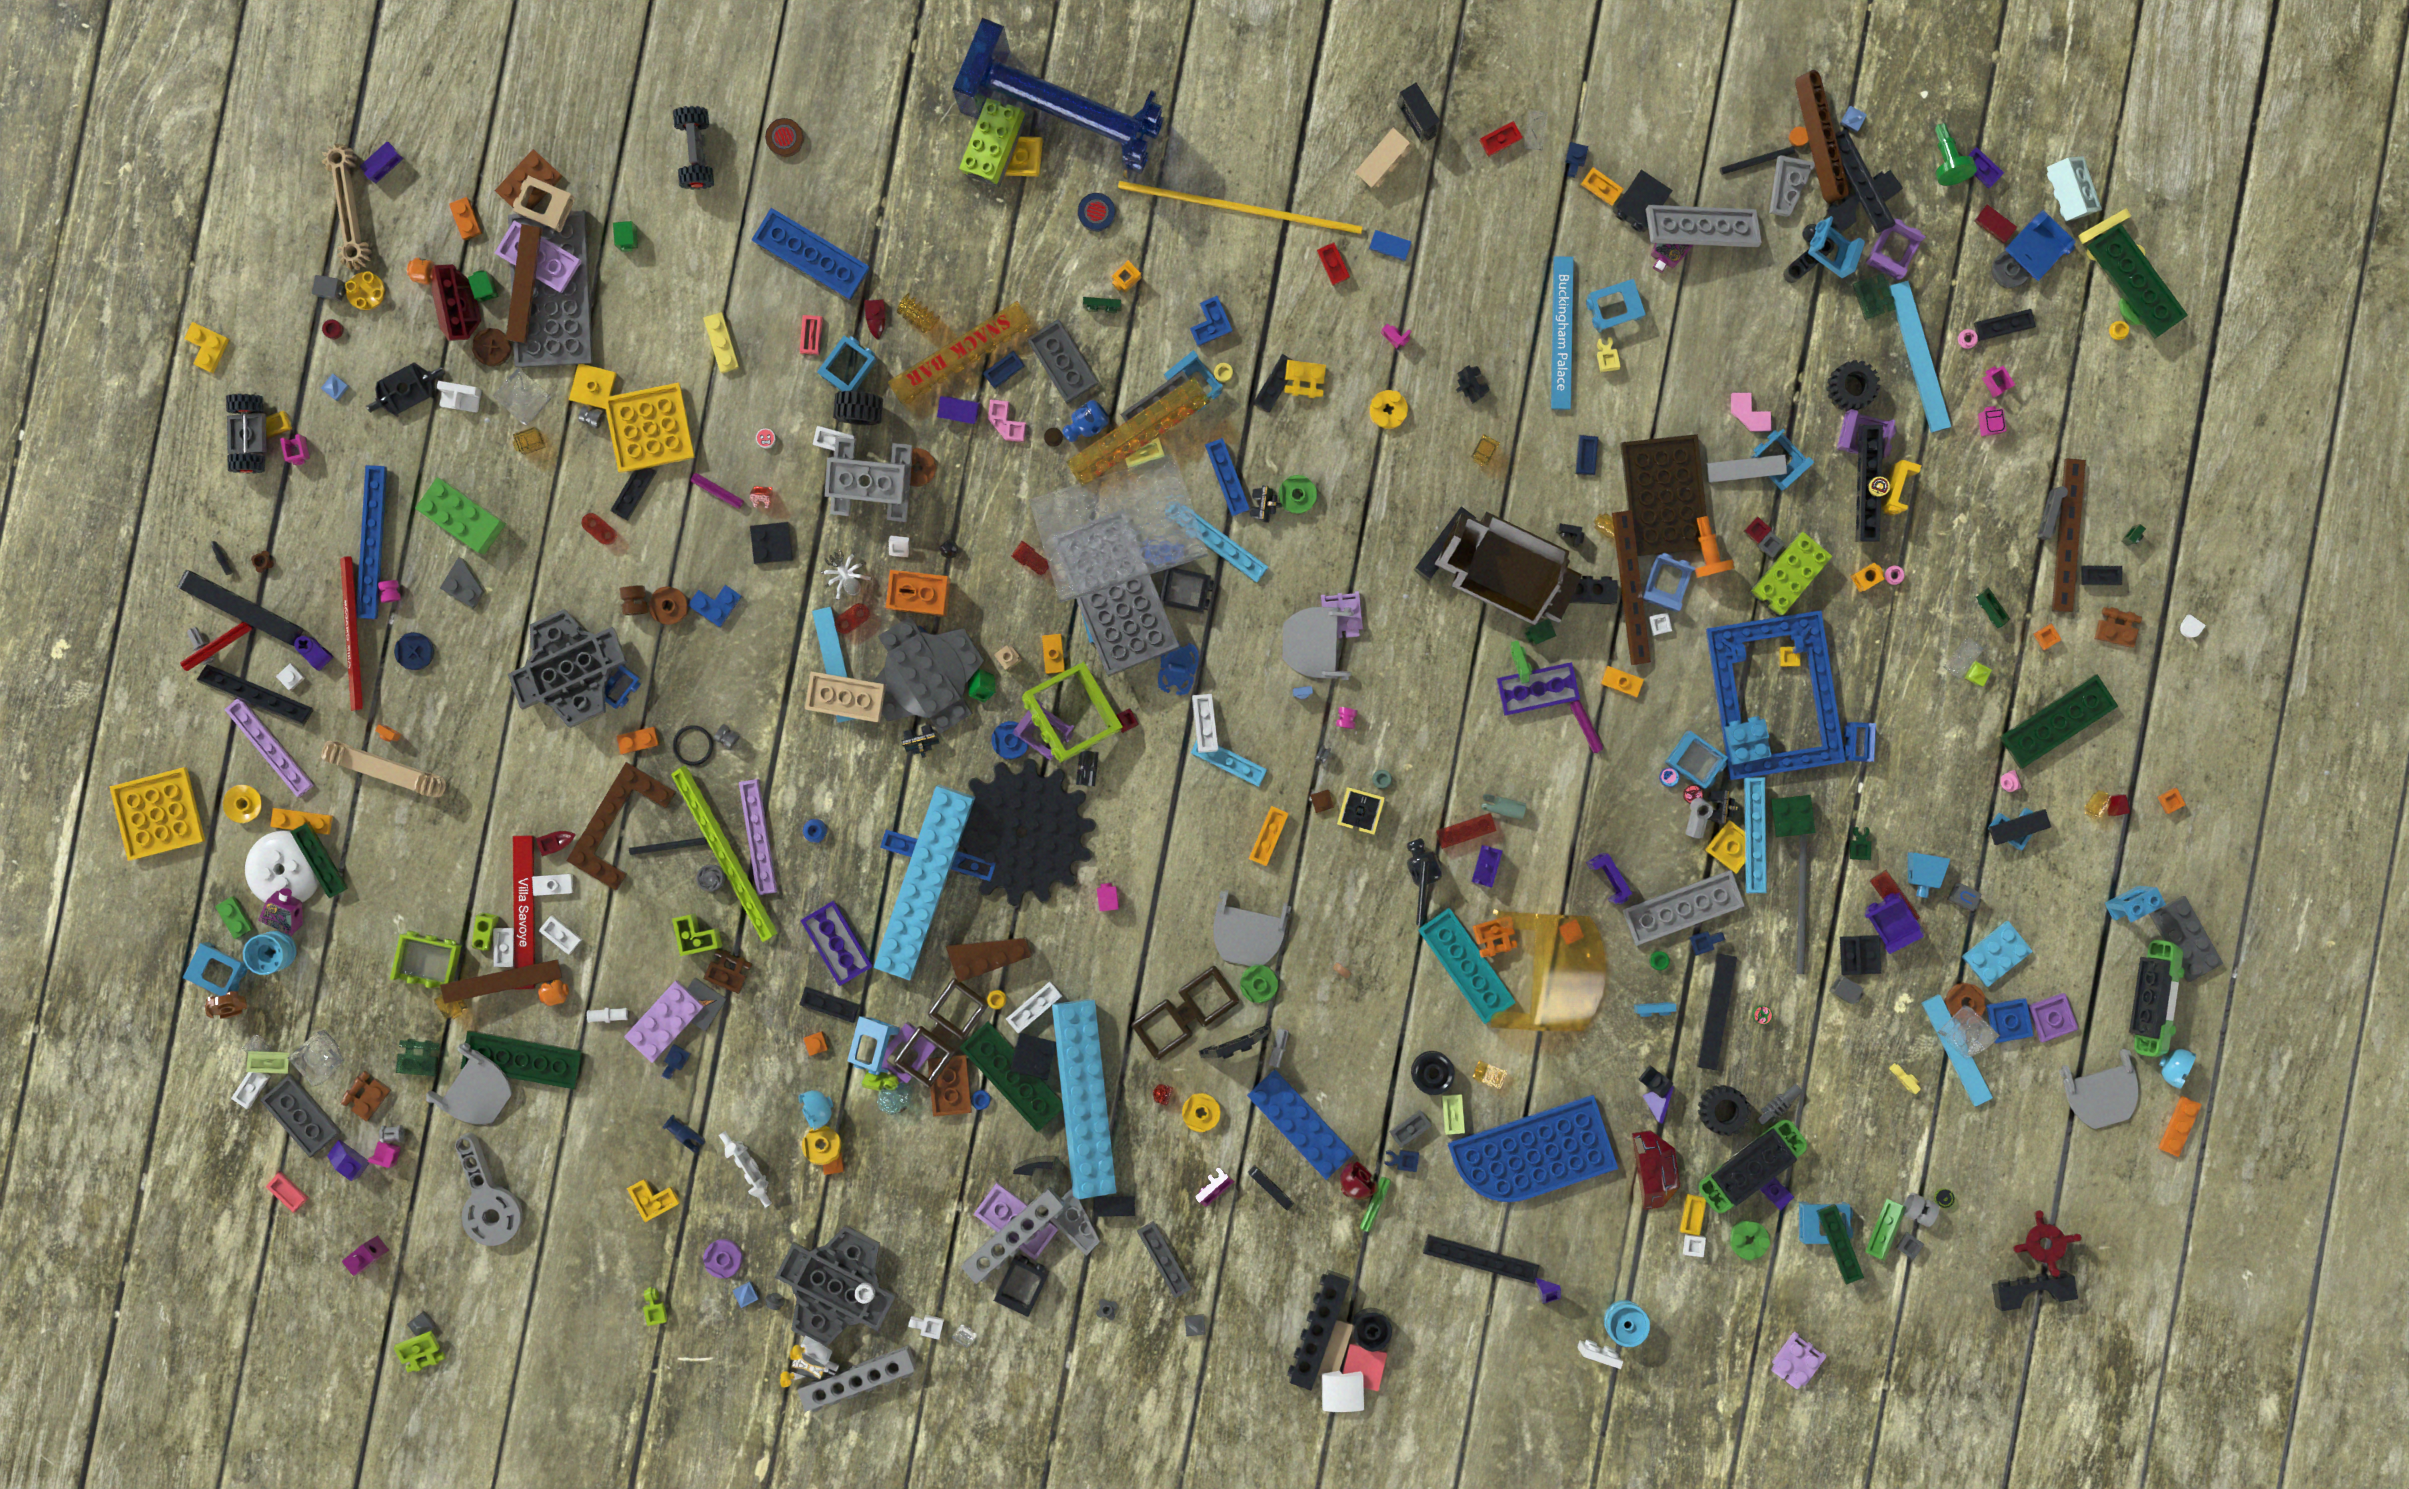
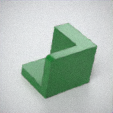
M979 668L968 680L969 696L984 703L996 693L994 674Z

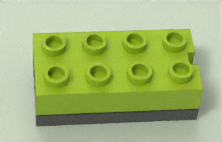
M990 98L986 99L959 167L966 177L997 187L1001 186L1018 139L1028 118L1021 108L1009 104L1005 108L999 101Z
M1801 532L1788 544L1749 593L1759 602L1765 601L1768 603L1766 607L1777 617L1782 616L1832 558V555L1806 533Z

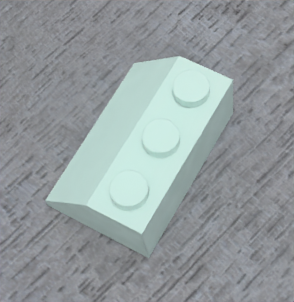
M2084 156L2069 157L2047 167V176L2054 186V196L2060 203V213L2065 221L2075 220L2102 210Z

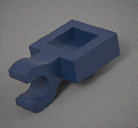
M1573 142L1569 143L1565 163H1570L1567 177L1575 178L1578 166H1584L1589 146Z
M1705 931L1689 937L1696 956L1715 950L1714 943L1726 940L1723 932L1710 936L1709 932Z
M673 1044L664 1060L668 1066L661 1077L667 1080L671 1079L676 1069L680 1071L683 1069L691 1053Z

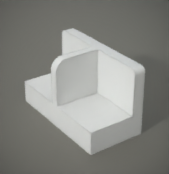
M438 381L437 389L442 391L439 404L441 407L478 412L482 390L477 387Z

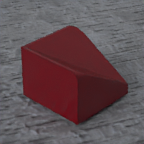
M2126 794L2105 797L2108 816L2130 813Z

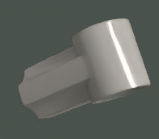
M1695 798L1690 804L1691 814L1685 834L1700 839L1703 838L1707 820L1712 815L1713 808L1703 798ZM1704 805V809L1698 812L1699 808Z

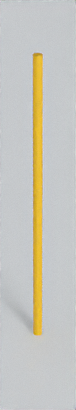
M1119 181L1118 184L1119 189L1361 234L1363 227Z

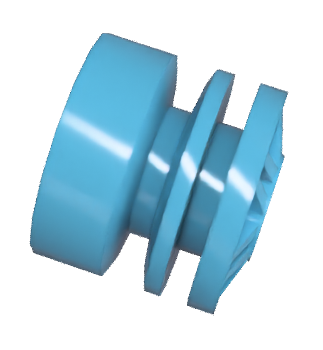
M269 931L252 937L245 944L243 960L252 972L259 975H268L292 964L297 954L296 944L290 935L282 931Z

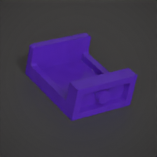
M1600 853L1586 862L1589 869L1592 870L1602 867L1610 880L1616 894L1607 898L1609 902L1619 903L1620 905L1629 900L1628 896L1632 892L1608 853Z
M1900 892L1897 894L1891 893L1884 898V901L1878 904L1874 902L1867 906L1865 917L1870 919L1884 941L1885 949L1889 954L1924 937L1923 928Z

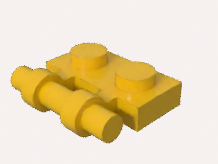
M1287 360L1285 380H1292V386L1285 385V393H1291L1292 396L1307 395L1309 398L1323 397V390L1316 389V384H1324L1326 365ZM1300 382H1308L1309 388L1300 387Z

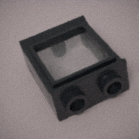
M1166 566L1159 597L1160 601L1166 607L1204 614V610L1208 611L1210 599H1207L1208 591L1212 592L1214 581L1211 580V575Z

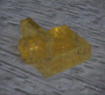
M1479 1061L1474 1070L1473 1078L1484 1084L1501 1089L1507 1071Z

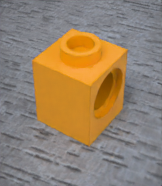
M1872 563L1850 577L1858 591L1862 592L1884 580V572L1879 565ZM1866 572H1870L1872 574L1871 581H1868L1866 579Z

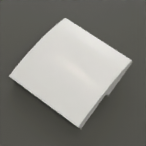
M1335 1371L1322 1374L1323 1411L1354 1412L1364 1410L1363 1374L1361 1371L1347 1374Z

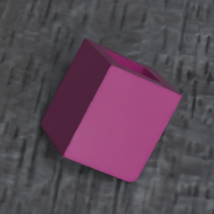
M378 1141L374 1156L369 1157L368 1162L391 1168L397 1163L401 1146Z

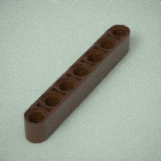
M1811 70L1797 77L1795 86L1822 196L1825 202L1831 204L1847 197L1849 189L1822 79L1818 71Z

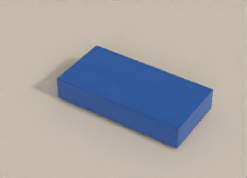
M1375 230L1369 249L1405 261L1412 241Z

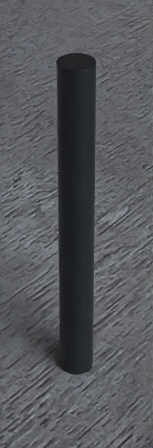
M1794 146L1720 167V173L1724 175L1777 159L1780 155L1788 156L1795 153Z
M705 837L630 847L629 854L636 855L706 845L707 840Z
M1428 858L1421 859L1417 926L1424 925L1429 868Z

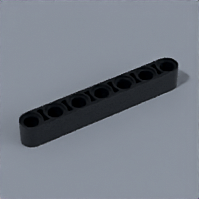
M185 570L177 585L179 589L289 645L294 646L295 640L304 631V628L192 571Z

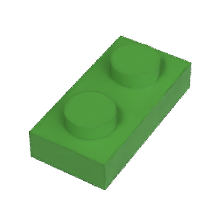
M1519 641L1511 642L1510 652L1521 683H1527L1530 680L1532 668L1530 663H1526L1525 649L1520 647Z
M235 896L215 906L234 939H238L254 929Z

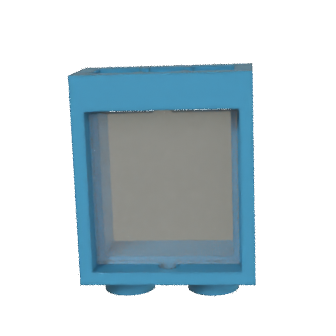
M1686 731L1665 763L1676 769L1701 789H1706L1714 784L1716 781L1714 777L1718 771L1722 772L1726 767L1727 763L1725 761L1728 757L1692 731Z

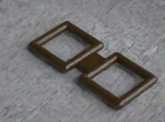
M1211 966L1179 989L1178 993L1184 1000L1181 1005L1175 1008L1169 999H1165L1132 1022V1028L1155 1060H1160L1192 1037L1193 1033L1187 1026L1189 1022L1196 1018L1201 1026L1206 1027L1239 1003V998L1216 966ZM1213 975L1230 1001L1205 1018L1188 992ZM1166 1008L1183 1034L1158 1051L1141 1025Z
M953 978L928 1012V1016L936 1021L935 1025L930 1031L923 1026H918L895 1058L894 1064L924 1086L932 1087L955 1054V1049L947 1044L952 1034L962 1040L968 1036L989 1006L987 1000L962 982L958 983L956 978ZM955 988L979 1004V1007L962 1030L938 1014V1011ZM921 1035L946 1052L929 1078L903 1061Z

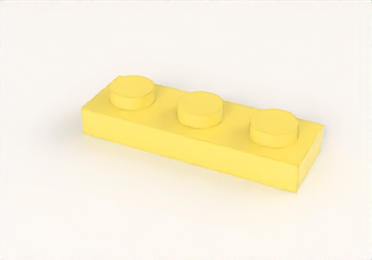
M720 312L704 317L703 319L720 372L725 373L740 368L723 313Z

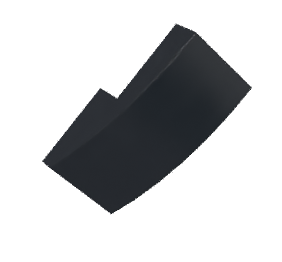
M1135 1196L1093 1197L1094 1217L1135 1216Z

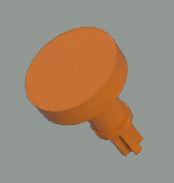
M1708 516L1697 518L1701 535L1698 539L1701 543L1706 566L1695 568L1696 577L1699 578L1735 569L1733 559L1721 562L1716 534H1712Z

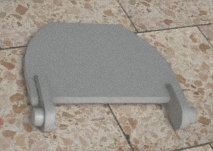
M1311 607L1292 615L1283 624V660L1295 671L1306 676L1316 678H1338V676H1341L1342 680H1349L1351 671H1336L1338 616H1354V612L1351 611L1350 607H1344V611H1341V608Z
M1229 890L1220 891L1219 898L1223 900L1218 902L1213 926L1214 942L1220 956L1225 961L1247 966L1266 964L1276 954L1282 943L1288 919L1285 914L1290 913L1291 906H1287L1288 903H1284L1281 917L1279 918L1226 906Z
M460 1044L457 1050L469 1058V1061L444 1098L433 1091H428L426 1101L435 1103L437 1107L461 1121L472 1124L492 1123L512 1095L510 1083L504 1072L493 1061L476 1050H472L469 1044Z
M2120 1049L2121 1066L2072 1079L2067 1065L2062 1066V1069L2059 1070L2061 1077H2064L2063 1083L2070 1107L2075 1115L2086 1125L2097 1129L2128 1120L2134 1112L2138 1099V1082L2133 1063L2130 1060V1057H2132L2130 1050Z

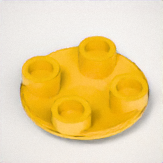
M371 272L358 273L345 284L347 299L358 309H374L384 299L385 286L382 280Z

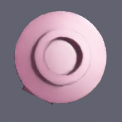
M2015 770L2009 771L2001 777V785L2006 791L2013 792L2022 788Z

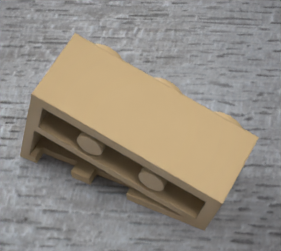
M1393 127L1355 173L1371 188L1380 187L1386 180L1385 176L1396 169L1399 165L1398 162L1409 154L1415 144L1399 129Z

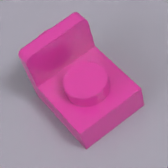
M1387 323L1380 333L1397 349L1400 345L1404 347L1411 338L1409 336L1412 331L1408 329L1400 336L1399 330Z

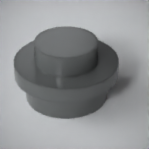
M779 1293L768 1294L765 1299L766 1306L772 1310L781 1309L785 1303V1299Z

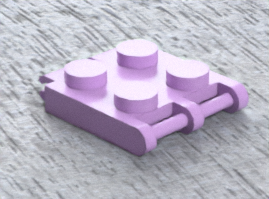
M1355 591L1354 594L1321 595L1322 607L1341 608V611H1344V607H1350L1351 611L1354 612V616H1338L1337 639L1342 638V631H1345L1346 638L1358 637L1359 630L1363 629L1359 591ZM1355 597V599L1342 600V598ZM1338 599V601L1325 602V600Z
M1793 1332L1773 1359L1772 1363L1774 1366L1771 1370L1782 1379L1786 1377L1785 1381L1795 1389H1798L1801 1385L1806 1386L1827 1355L1817 1351L1810 1342H1805L1798 1336V1333ZM1795 1340H1797V1341H1799L1801 1344H1803L1804 1347H1802L1800 1344H1798ZM1811 1350L1812 1352H1814V1353H1815L1816 1355H1818L1819 1357L1817 1358L1816 1356H1814V1355H1813L1812 1353H1810L1809 1351Z

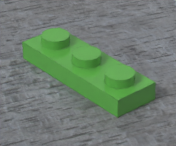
M1886 1198L1866 1248V1253L1881 1260H1886L1906 1210L1905 1206Z

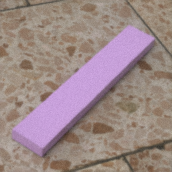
M236 699L224 709L297 797H301L314 786L313 782L246 702Z
M759 779L739 782L757 896L776 893L777 886Z

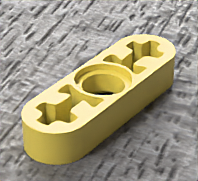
M2126 208L2078 235L2082 244L2128 219L2131 217V214Z

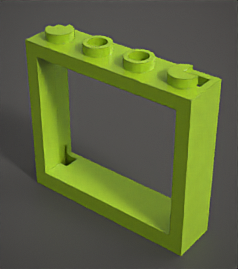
M1085 662L1026 691L1022 696L1025 709H1029L1031 712L1033 723L1035 726H1039L1042 731L1041 736L1043 740L1049 743L1052 748V755H1055L1060 763L1109 738L1122 729L1121 723ZM1076 674L1108 729L1066 751L1034 695Z

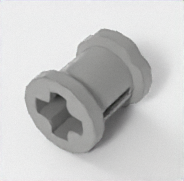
M398 1125L397 1127L381 1126L379 1130L380 1142H403V1125Z

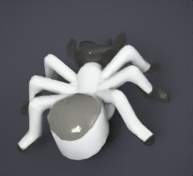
M839 550L841 558L836 552H834L835 558L832 555L829 556L832 563L825 558L829 566L838 568V571H821V574H839V576L829 580L825 585L828 588L833 582L840 581L837 587V600L840 599L842 586L848 594L857 595L861 591V585L856 578L872 580L869 576L852 572L866 565V562L856 564L847 570L856 552H853L848 557L845 566H843L844 554L842 550Z

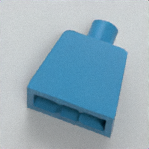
M1908 852V883L1918 885L1916 896L1928 898L1930 887H1941L1950 862L1949 858Z

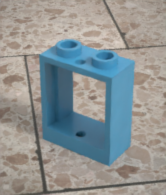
M844 335L817 373L841 391H856L877 363V359L874 357L875 353L869 348H861L858 346L860 344L859 341L852 336L847 338ZM847 344L868 359L849 386L828 371Z

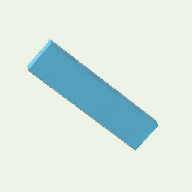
M1196 740L1191 754L1258 787L1267 772V769L1219 745L1218 751L1198 753Z

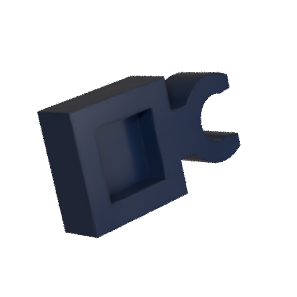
M1400 1149L1399 1155H1396L1391 1150L1386 1151V1154L1392 1155L1393 1159L1391 1161H1384L1385 1165L1392 1166L1397 1164L1398 1170L1417 1172L1419 1152Z

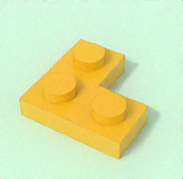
M194 322L191 323L184 338L201 347L193 364L214 373L230 339Z
M646 1178L627 1188L644 1222L680 1204L672 1186L654 1195Z

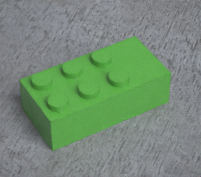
M438 477L415 507L420 513L473 550L484 555L507 524L454 486Z

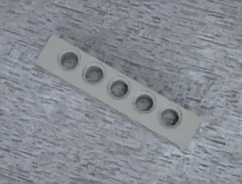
M1049 1186L962 1263L961 1268L975 1284L979 1281L985 1282L991 1276L989 1272L994 1268L997 1270L1006 1263L1004 1259L1009 1255L1013 1257L1019 1252V1246L1022 1243L1028 1244L1035 1237L1033 1234L1038 1229L1040 1231L1044 1230L1049 1225L1048 1221L1052 1217L1056 1219L1064 1212L1062 1208L1065 1203ZM1046 1207L1049 1213L1041 1215L1038 1208ZM1030 1219L1033 1221L1034 1226L1027 1228L1024 1225V1221ZM1016 1232L1019 1235V1240H1011L1009 1234ZM995 1246H1003L1005 1252L1001 1254L997 1253L995 1251ZM987 1258L990 1261V1265L983 1266L980 1259Z
M908 1345L836 1372L835 1376L829 1374L821 1377L820 1380H813L802 1384L797 1391L805 1412L809 1410L816 1412L828 1403L830 1406L839 1403L840 1399L844 1397L851 1399L858 1396V1392L863 1390L870 1392L882 1383L889 1385L895 1382V1379L902 1376V1379L908 1378L913 1375L917 1366ZM896 1363L899 1366V1370H892L889 1364ZM878 1370L881 1376L874 1377L871 1371ZM853 1377H860L863 1383L856 1384ZM841 1383L844 1386V1390H837L835 1384ZM823 1390L826 1393V1397H820L817 1391Z

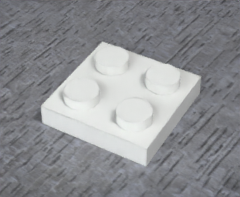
M1586 1340V1342L1579 1341L1577 1348L1583 1357L1621 1369L1623 1361L1614 1348L1609 1346L1599 1347L1596 1342Z

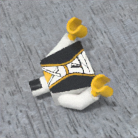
M805 1336L801 1346L795 1345L790 1351V1358L794 1360L790 1370L792 1373L782 1372L780 1376L781 1387L790 1386L792 1383L791 1379L797 1380L809 1377L820 1380L824 1372L835 1376L839 1365L829 1361L832 1350L823 1346L820 1342Z

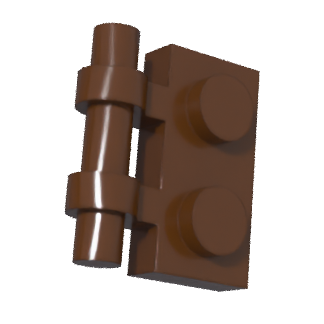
M717 948L714 956L719 957L720 960L718 963L710 962L703 979L740 994L747 975L742 974L741 970L742 968L750 970L752 963L746 961V958H738L731 955V952L727 950L722 951ZM727 961L736 965L734 970L725 966Z

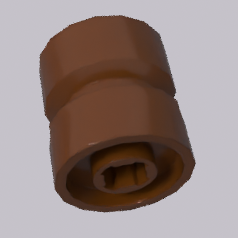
M636 585L619 588L620 598L624 600V603L621 604L622 615L630 616L648 613L647 602L643 600L646 597L645 586Z

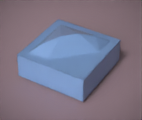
M1849 106L1840 125L1857 133L1867 114Z
M332 373L321 389L338 401L350 386Z
M1311 686L1294 688L1292 690L1293 697L1305 699L1310 694H1313Z
M751 1281L733 1290L741 1308L759 1299Z

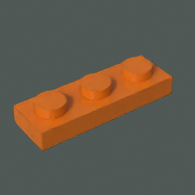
M2184 1096L2180 1097L2158 1147L2159 1149L2174 1156H2180L2202 1104Z

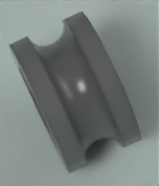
M1322 745L1315 760H1321L1324 764L1331 748L1326 749L1325 745Z

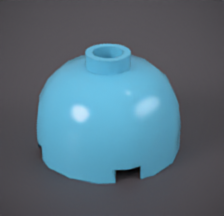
M2175 1049L2168 1056L2163 1055L2159 1065L2162 1066L2161 1073L2165 1081L2181 1089L2185 1082L2184 1078H2186L2192 1068L2196 1054L2184 1049Z
M817 1090L800 1094L798 1096L799 1103H804L802 1111L809 1126L813 1127V1130H817L827 1124L831 1118V1108L834 1107L829 1096L825 1097L822 1092Z

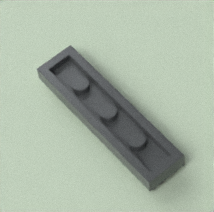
M1182 370L1120 415L1128 427L1133 430L1189 391L1194 385Z
M1152 1221L1138 1229L1137 1233L1174 1298L1176 1299L1191 1290L1190 1283L1156 1223Z

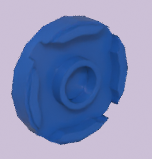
M1014 721L1001 723L992 734L991 743L994 751L1005 759L1021 757L1029 747L1027 743L1013 734L1014 729L1019 724Z

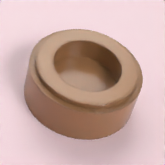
M1338 962L1333 966V969L1346 979L1352 974Z

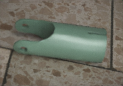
M1490 794L1483 795L1485 801L1495 804L1484 803L1481 805L1483 810L1520 820L1523 819L1526 803Z

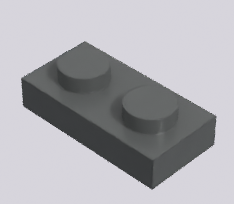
M1419 1109L1391 1129L1389 1133L1399 1147L1402 1148L1432 1125Z

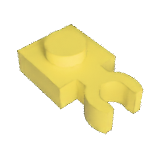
M1611 337L1607 339L1608 345H1603L1601 339L1597 342V347L1600 350L1597 353L1600 372L1619 370L1621 367L1617 349L1611 350L1613 344Z
M1895 1063L1889 1067L1891 1072L1897 1076V1079L1909 1092L1917 1094L1921 1090L1917 1085L1919 1083L1912 1074L1907 1075Z

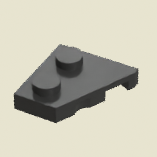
M458 557L440 589L468 606L475 608L483 596L484 590L466 566L464 559Z

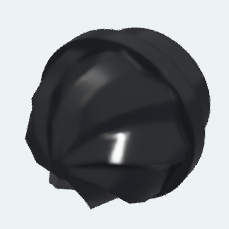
M1809 224L1802 231L1803 239L1808 243L1811 242L1815 235L1816 224Z
M951 539L945 541L938 548L941 551V555L946 558L957 556L958 546Z

